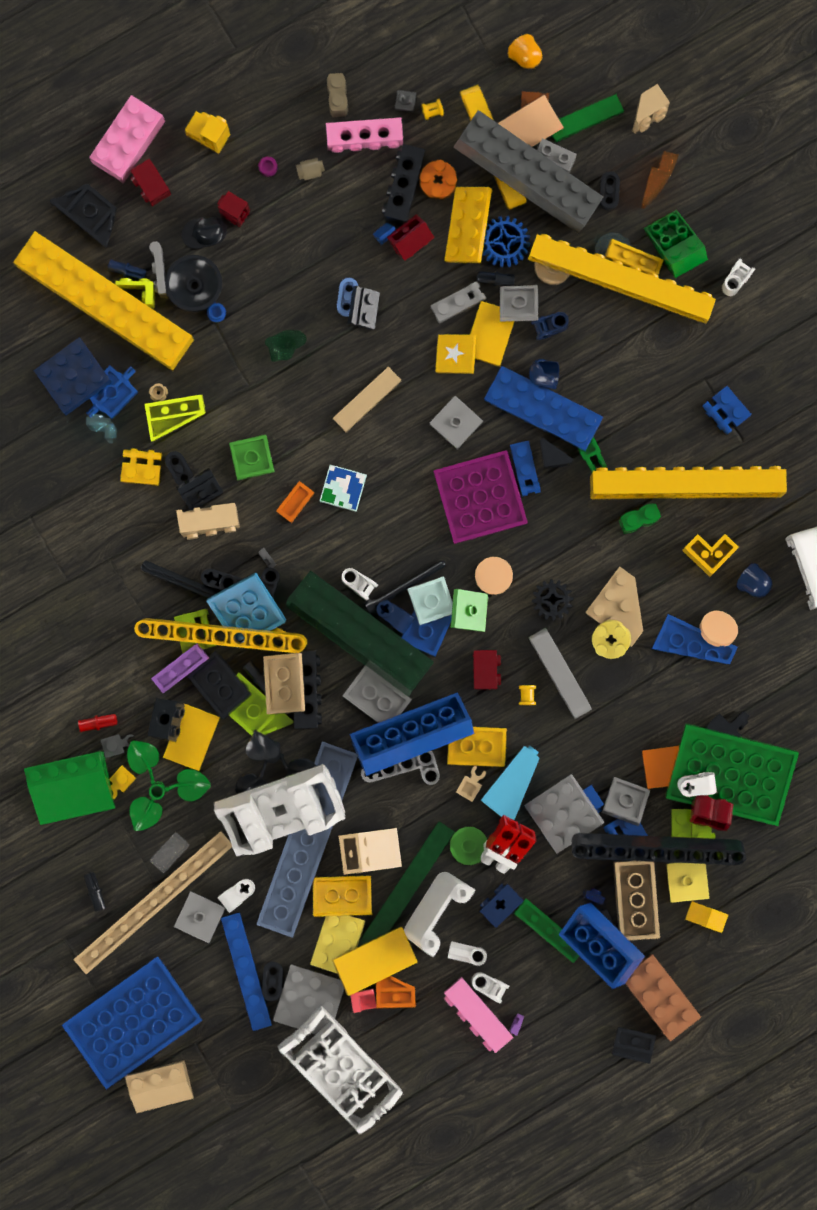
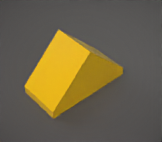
M691 901L685 920L722 933L728 914Z

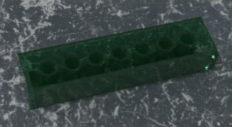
M311 570L286 602L285 606L408 697L434 663V661Z

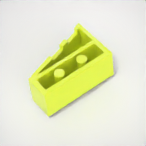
M203 395L145 404L151 442L206 414Z

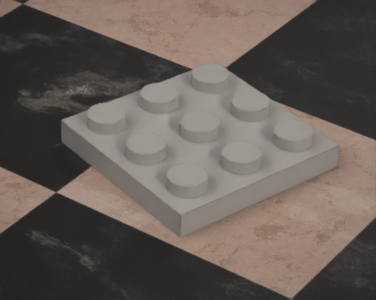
M572 774L524 805L556 854L572 844L571 839L575 834L590 833L604 823Z
M291 964L273 1021L299 1029L319 1006H322L335 1019L344 991L341 980ZM322 1018L311 1033L317 1034L329 1020Z

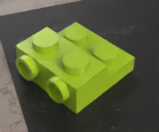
M671 809V837L715 839V833H712L711 827L690 822L691 809Z

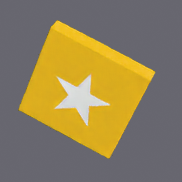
M438 335L435 372L474 374L476 336Z

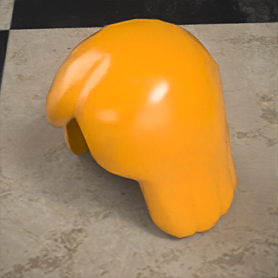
M524 34L515 39L509 46L508 56L523 68L532 69L541 62L542 51L531 35Z

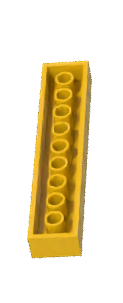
M36 231L14 260L17 268L172 371L194 341L192 335Z
M740 466L731 467V470H723V467H712V470H704V467H693L692 470H685V467H674L673 470H665V467H655L654 470L637 467L634 471H627V468L624 467L615 468V471H608V468H596V471H593L590 476L591 499L782 497L787 492L786 469H781V466H771L769 469L753 466L749 470H742Z

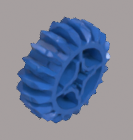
M500 216L498 217V223L495 219L491 220L492 226L487 223L483 245L485 250H483L482 255L489 254L486 260L490 261L493 258L494 266L497 264V261L500 262L501 268L506 262L507 266L511 267V261L517 265L518 259L523 260V254H528L526 248L530 247V243L527 242L530 239V235H524L527 233V228L521 229L523 226L522 222L516 225V218L509 222V216H506L505 221ZM499 229L500 236L489 242L492 233ZM506 229L514 231L518 236L509 235ZM503 235H504V239L508 242V243H507V248L505 247L504 243L502 242ZM520 242L518 250L510 255V247ZM491 247H494V249H501L503 255L497 254L492 250Z

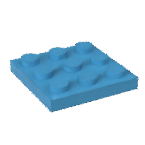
M257 573L246 577L207 599L208 605L222 626L270 631L286 622L285 616ZM236 633V640L244 642V635Z

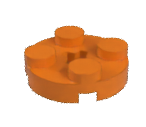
M443 160L430 162L422 169L420 187L426 196L445 199L456 188V172L450 164ZM435 176H438V177L441 176L443 183H442V184H439V183H436V184H435V183H434V181H435Z

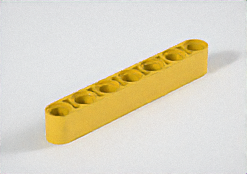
M479 85L460 91L470 120H472L478 110L493 120ZM494 176L508 210L527 203L526 198Z

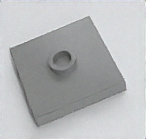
M538 285L500 287V322L538 320Z
M454 396L429 424L458 449L483 423V420L459 398Z
M614 777L602 813L639 826L650 790Z
M190 891L174 927L210 943L226 908Z

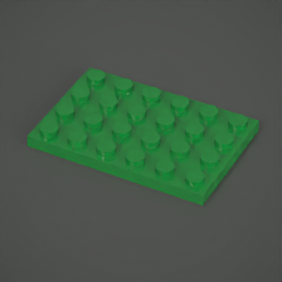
M685 723L665 797L666 799L692 805L695 796L686 797L681 793L677 786L679 779L683 776L714 772L717 792L708 795L714 800L725 799L732 803V815L778 826L799 752ZM687 783V786L684 787L686 790L691 786L690 783Z

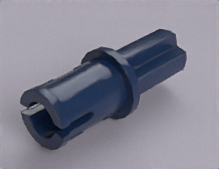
M111 259L108 264L109 272L121 274L125 278L128 276L139 280L146 276L145 269L131 266L130 263L124 264Z

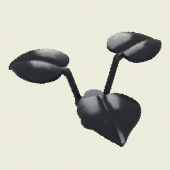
M255 730L246 745V754L255 761L264 760L261 773L258 777L254 773L242 775L236 782L235 792L240 794L267 784L264 780H261L267 762L276 763L280 759L284 768L288 770L286 777L317 766L306 758L293 759L288 766L285 762L284 754L280 753V743Z

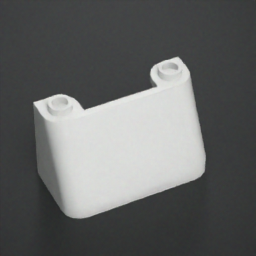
M817 527L790 534L785 538L788 547L791 546L792 549H795L792 551V554L795 555L807 589L806 594H810L809 601H807L810 610L817 608Z
M448 872L439 873L404 928L406 937L424 952L434 957L440 947V940L432 931L433 927L451 899L459 903H465L472 897L475 889Z

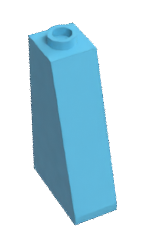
M530 745L528 748L523 746L481 799L484 804L500 817L505 815L515 820L539 761L538 752Z

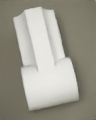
M451 941L448 958L479 966L486 961L487 953L481 947ZM475 951L483 953L482 961L477 962L473 959Z

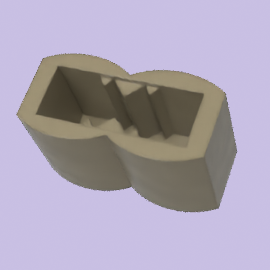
M343 73L329 74L327 87L330 113L332 117H345L348 113L345 77Z

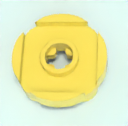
M606 620L597 626L592 635V644L598 655L615 659L626 653L631 644V634L628 628L626 629L622 625L623 623L617 620ZM610 635L617 639L613 644L607 641Z

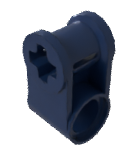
M557 312L531 321L537 333L536 339L542 340L565 331L569 324L568 316L563 312ZM562 318L565 320V324L557 326L555 320Z
M381 601L377 606L378 615L403 634L415 619L407 611L389 601Z

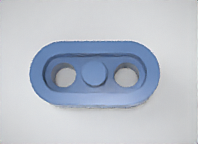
M352 278L344 279L339 287L337 310L340 315L345 317L349 316V310H344L343 306L346 304L350 306L352 291H346V287L351 286L353 288V286H358L356 280Z

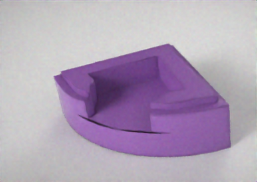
M516 1014L510 1027V1033L518 1034L524 1019L523 1015Z

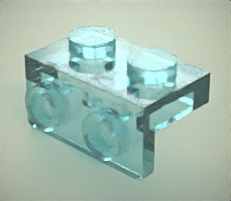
M96 414L92 415V417H86V425L91 431L105 432V439L109 443H113V438H117V427H115L110 418H103V415Z

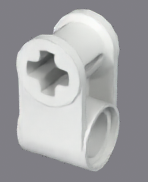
M739 259L722 285L723 293L727 296H734L743 284L747 282L755 269L748 267L742 262V259ZM733 282L736 285V288H729L727 283Z
M353 568L345 569L342 573L341 580L343 584L366 601L369 600L368 596L374 587H378L377 583ZM346 573H353L356 579L353 582H347L345 580Z
M714 772L683 776L677 784L678 789L686 797L711 795L717 792ZM687 783H690L691 786L686 790L684 787L687 786Z
M249 879L241 880L222 893L218 899L230 913L254 893L255 884ZM242 884H244V885L249 884V886H250V887L248 888L249 893H248L247 891L242 892V890H241V889L243 888V885H242Z
M482 972L475 973L471 978V984L477 991L500 1004L505 990L510 987L504 982ZM482 976L486 982L482 987H478L475 984V980Z

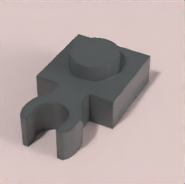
M120 734L101 739L105 758L125 753L124 747H129L130 745L128 739L135 736L130 734L121 739Z

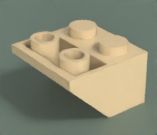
M658 84L641 94L633 126L634 133L638 131L643 132L650 127L649 124L652 122H659L666 117L665 114L668 111L670 102Z

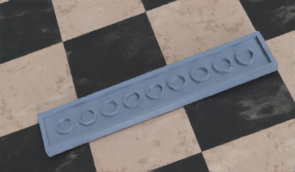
M322 742L314 764L316 766L325 765L335 781L341 800H343L358 756L356 753ZM322 782L316 783L315 789H318L320 804L325 814L335 813L332 799L325 785ZM333 826L312 835H308L306 829L288 835L256 925L293 938Z

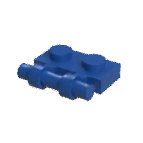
M728 386L712 397V400L716 403L715 406L712 407L708 401L702 406L707 411L708 417H712L718 424L719 430H723L726 435L732 431L728 426L730 422L737 427L752 415ZM719 409L727 416L726 419L723 420L717 413Z

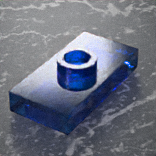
M593 888L590 891L585 889L582 894L583 897L601 905L605 900L601 896L602 892Z

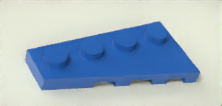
M669 614L652 646L653 650L730 665L738 648L733 644L725 647L713 646L702 637L701 629Z

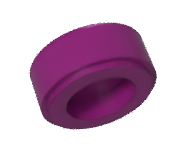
M272 157L262 158L258 164L260 173L266 177L273 176L277 172L275 159Z

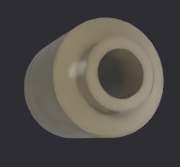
M318 158L302 161L296 165L300 180L322 176L321 172L325 171L322 160L318 161Z

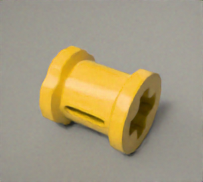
M440 99L426 105L425 103L421 104L425 120H429V117L444 115Z
M520 685L521 701L519 705H536L534 701V689H536V686Z

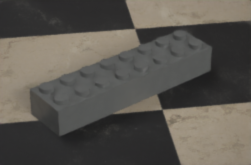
M479 110L454 145L456 150L577 233L584 228L603 198L602 195Z

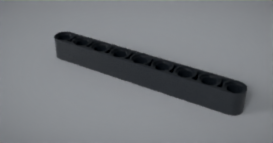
M577 833L571 839L572 853L576 858L718 865H741L746 860L743 842L734 839Z

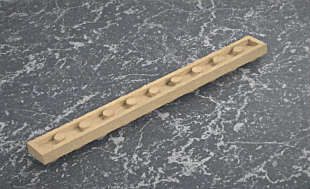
M220 831L80 953L74 961L84 973L88 974L232 848L230 840Z

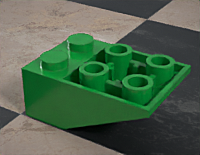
M677 210L644 228L661 259H663L665 266L674 278L708 260L704 244Z

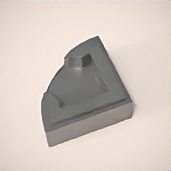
M265 548L261 549L259 555L270 568L276 566V563Z

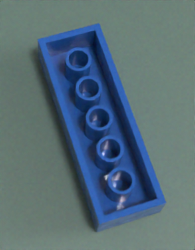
M457 692L351 733L350 737L354 750L367 776L474 734L471 718Z

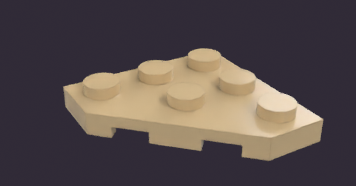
M619 567L585 613L599 624L606 620H617L623 623L622 625L626 629L628 628L631 634L630 647L633 646L642 634L643 626L635 577Z

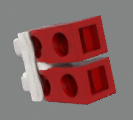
M503 815L499 820L500 824L483 844L484 851L481 855V861L486 865H490L493 860L498 861L496 869L505 874L510 868L514 870L517 867V864L535 844L536 836L535 831L522 824L518 825L517 821Z

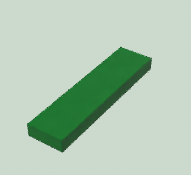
M617 95L610 96L560 118L559 121L563 129L552 135L554 142H558L623 113L624 110Z
M525 898L514 914L574 963L579 955L559 936L562 928Z

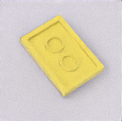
M326 916L310 965L337 973L332 959L357 948L365 920L353 916Z

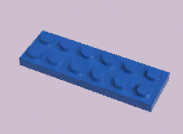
M501 366L484 398V401L585 452L603 420V416L545 387L536 386L529 379Z

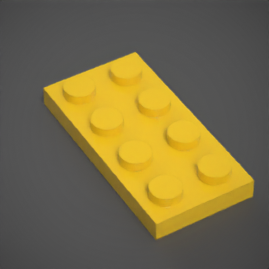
M490 187L455 188L445 254L446 262L481 263L492 192Z

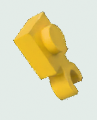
M123 765L109 779L113 783L111 785L113 799L117 797L119 789L124 793L137 779Z

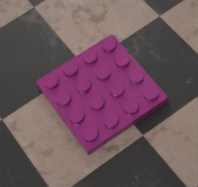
M507 450L433 470L454 544L528 524Z

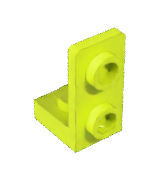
M129 278L115 281V285L121 289H145V291H142V302H145V305L150 308H155L153 281L145 278L139 279V281H132Z

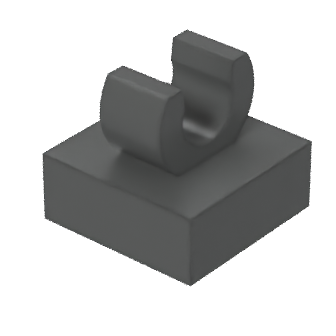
M398 90L395 111L414 113L416 93Z

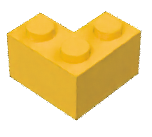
M196 111L185 129L188 137L217 153H220L230 136L228 124L224 118L218 115L214 117L205 112L199 113Z
M697 534L682 551L710 577L739 547L726 534L712 547Z

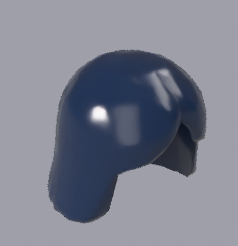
M545 359L535 360L529 370L530 381L539 387L556 389L560 371L559 363L546 361Z
M754 563L750 564L741 573L737 581V588L751 596L764 597L771 590L773 583L771 577L758 564Z

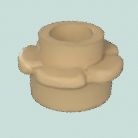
M157 383L149 389V394L155 402L164 401L168 390L162 384Z

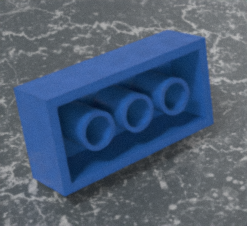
M591 902L579 906L559 933V936L612 989L624 985L645 957Z

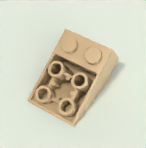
M397 828L339 836L344 875L402 867Z

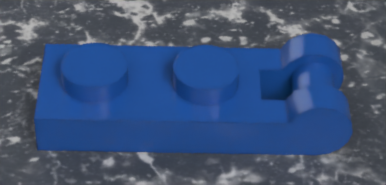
M529 441L511 444L510 449L522 497L532 492H535V494L540 493V485ZM532 480L533 485L526 486L525 481Z

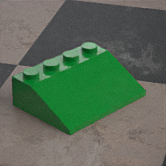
M95 752L24 768L28 789L40 825L115 809L104 752Z

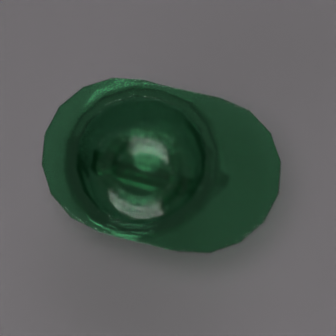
M285 330L267 338L265 344L269 348L271 361L291 359L295 350L303 346L307 338L304 333L297 330Z

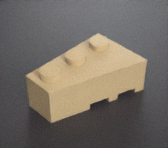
M235 503L213 505L203 509L197 507L186 512L176 510L180 534L183 537H187V540L196 539L201 534L214 536L217 535L218 531L223 530L225 533L235 532L236 528H240Z

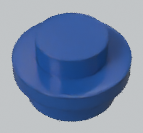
M214 303L207 309V316L213 322H221L226 316V310L223 305Z

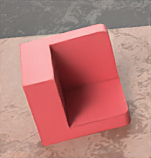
M374 988L361 990L350 995L353 1013L376 1008Z

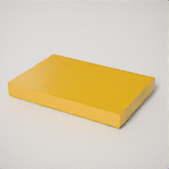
M483 301L480 302L470 334L476 336L475 359L500 367L514 321L500 322V307Z
M184 704L185 714L180 724V735L177 737V742L169 741L163 758L200 771L220 717Z
M473 727L474 734L448 744L447 764L505 767L507 728Z
M371 876L314 877L313 917L372 915Z

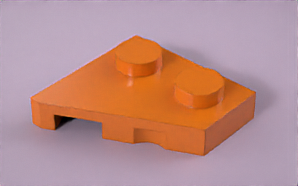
M391 976L377 982V1009L416 1008L415 987Z

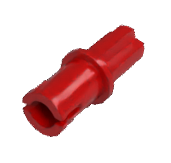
M116 714L101 717L96 715L95 718L78 720L80 732L93 729L100 730V728L114 726L118 723Z

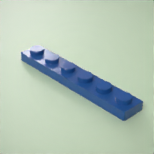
M239 912L223 917L221 921L252 1029L255 1031L272 1026L241 914Z

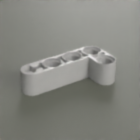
M432 751L427 752L431 755L430 762L423 763L420 760V755L411 758L413 764L408 769L404 768L401 763L393 765L394 771L391 774H386L383 770H380L383 775L382 777H378L379 773L373 775V779H369V777H365L364 770L362 769L361 771L362 778L369 783L420 769L422 779L428 785L436 784L440 778ZM428 771L436 773L435 781L429 782L426 780L425 775Z

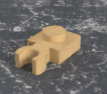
M477 766L472 768L471 778L465 775L456 793L473 802L482 786L477 783L478 780L486 775V772L483 771L482 775L477 776L475 774Z

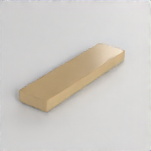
M387 367L335 415L333 420L347 432L401 382V379Z

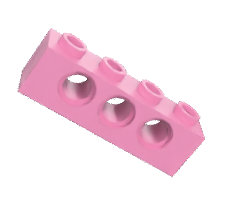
M401 118L326 123L328 151L332 150V152L338 153L342 152L343 149L360 151L362 148L377 150L382 146L398 148L400 145H403ZM386 131L389 135L386 138H381L379 133ZM362 133H368L370 137L368 139H362L360 138V135ZM349 134L351 138L344 141L341 139V136Z

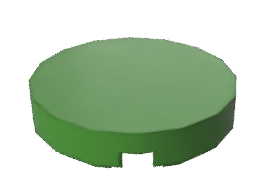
M475 827L459 829L453 834L450 841L452 856L464 865L479 863L484 851L483 844L487 840L486 836Z

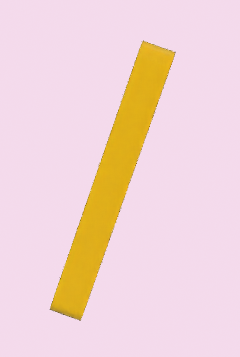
M150 618L138 621L134 628L135 633L143 638L299 653L307 645L306 637L297 633ZM142 623H146L149 626L147 633L141 630L140 626ZM161 625H165L168 628L167 634L164 635L160 632L159 628ZM179 627L186 628V636L179 634ZM198 629L205 630L206 638L198 636ZM217 631L225 633V640L217 638ZM236 633L244 635V642L236 640ZM255 635H261L264 638L263 644L255 642ZM274 637L282 638L283 645L276 646L274 644ZM293 639H300L302 647H294Z

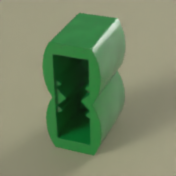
M647 504L640 508L639 511L625 513L619 519V523L623 533L628 534L637 531L641 526L646 527L655 524L661 515L656 504Z

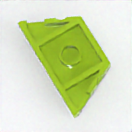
M240 673L237 674L252 695L229 716L250 735H253L255 730L266 735L294 723L285 713L267 714L266 696Z

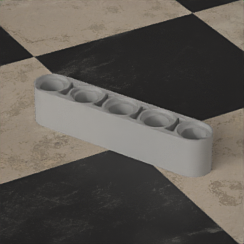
M544 628L528 637L574 719L592 710L547 629Z

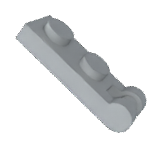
M154 241L149 247L155 259V262L152 263L153 274L157 276V281H154L155 293L158 292L160 298L168 297L165 288L166 275L163 250L161 245Z
M474 282L464 289L432 304L431 309L438 322L441 323L484 301L486 297L484 293H481L479 283ZM473 292L475 297L470 300L468 294Z

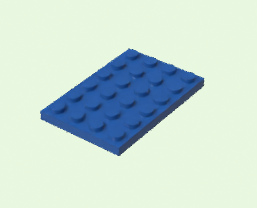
M158 956L62 1024V1026L103 1086L108 1089L203 1019Z

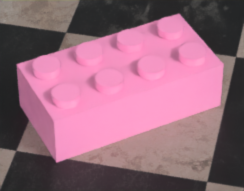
M131 95L89 158L92 164L124 183L131 173L130 170L136 166L164 124L163 115Z

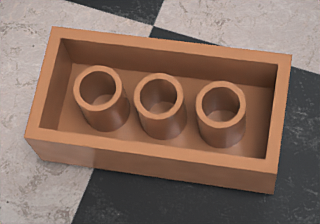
M651 953L641 961L625 983L670 1041L701 1018Z

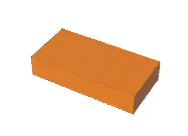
M299 481L276 512L292 523L315 493Z

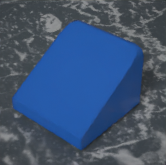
M385 223L373 233V236L380 244H383L388 240L387 237L395 231V227Z

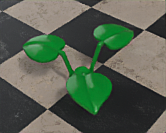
M131 741L127 752L129 766L137 774H143L148 769L152 784L149 789V794L152 797L151 800L147 797H138L131 803L129 811L135 831L150 828L160 820L162 806L155 803L154 800L161 799L166 791L178 787V795L183 800L195 801L211 788V783L207 777L193 769H185L179 772L177 775L178 783L165 787L162 782H155L151 767L156 766L159 761L157 748L147 742Z

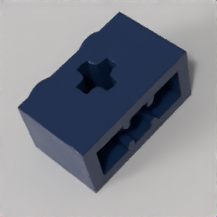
M508 884L498 886L494 890L496 895L492 899L487 897L480 904L482 908L479 911L495 928L524 901ZM504 899L503 905L505 907L503 909H496V900L502 901Z

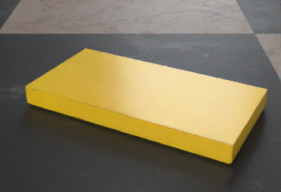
M399 927L332 959V962L347 996H350L417 963V960L403 928Z

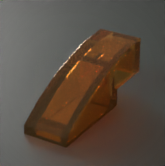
M664 151L659 169L651 168L641 208L645 209L661 193L673 172L678 158L677 154Z

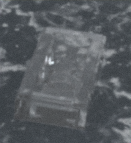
M175 832L149 861L164 874L190 844Z

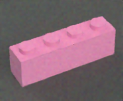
M462 977L444 992L446 995L445 1001L451 1007L455 1005L459 1010L457 1015L464 1022L468 1020L472 1025L470 1030L476 1037L480 1035L485 1040L483 1045L489 1052L491 1050L495 1053L498 1052L513 1038L511 1033Z

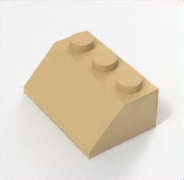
M185 1060L128 1074L125 1077L136 1113L194 1098Z

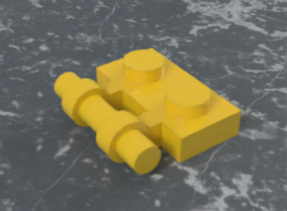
M131 448V450L124 449L123 457H130V463L122 462L120 481L159 486L161 466L154 465V460H161L162 453H157L154 450L146 452L138 451L135 448ZM137 458L147 459V465L137 464Z

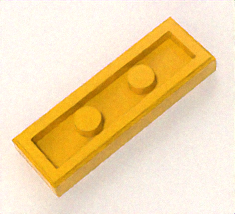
M614 239L610 240L605 253V258L618 260L629 268L630 266L641 269L640 272L646 274L654 273L658 275L663 263V259Z

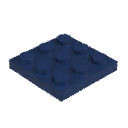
M80 337L34 370L65 415H68L112 382Z

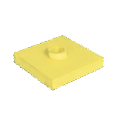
M666 864L670 903L709 899L706 864Z

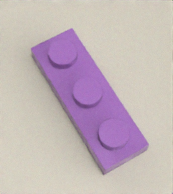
M196 643L151 679L161 692L165 693L209 659V657L199 644Z

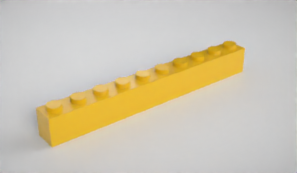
M537 234L528 260L705 324L708 322L716 301L715 298H712L711 294L706 292L698 293L690 286L684 285L682 287L676 285L675 281L670 279L662 280L654 273L646 274L640 272L641 269L637 267H626L618 260L610 261L601 254L595 253L593 255L582 247L574 248L565 241L559 240L557 242L552 240V237L549 235L541 234L540 236Z

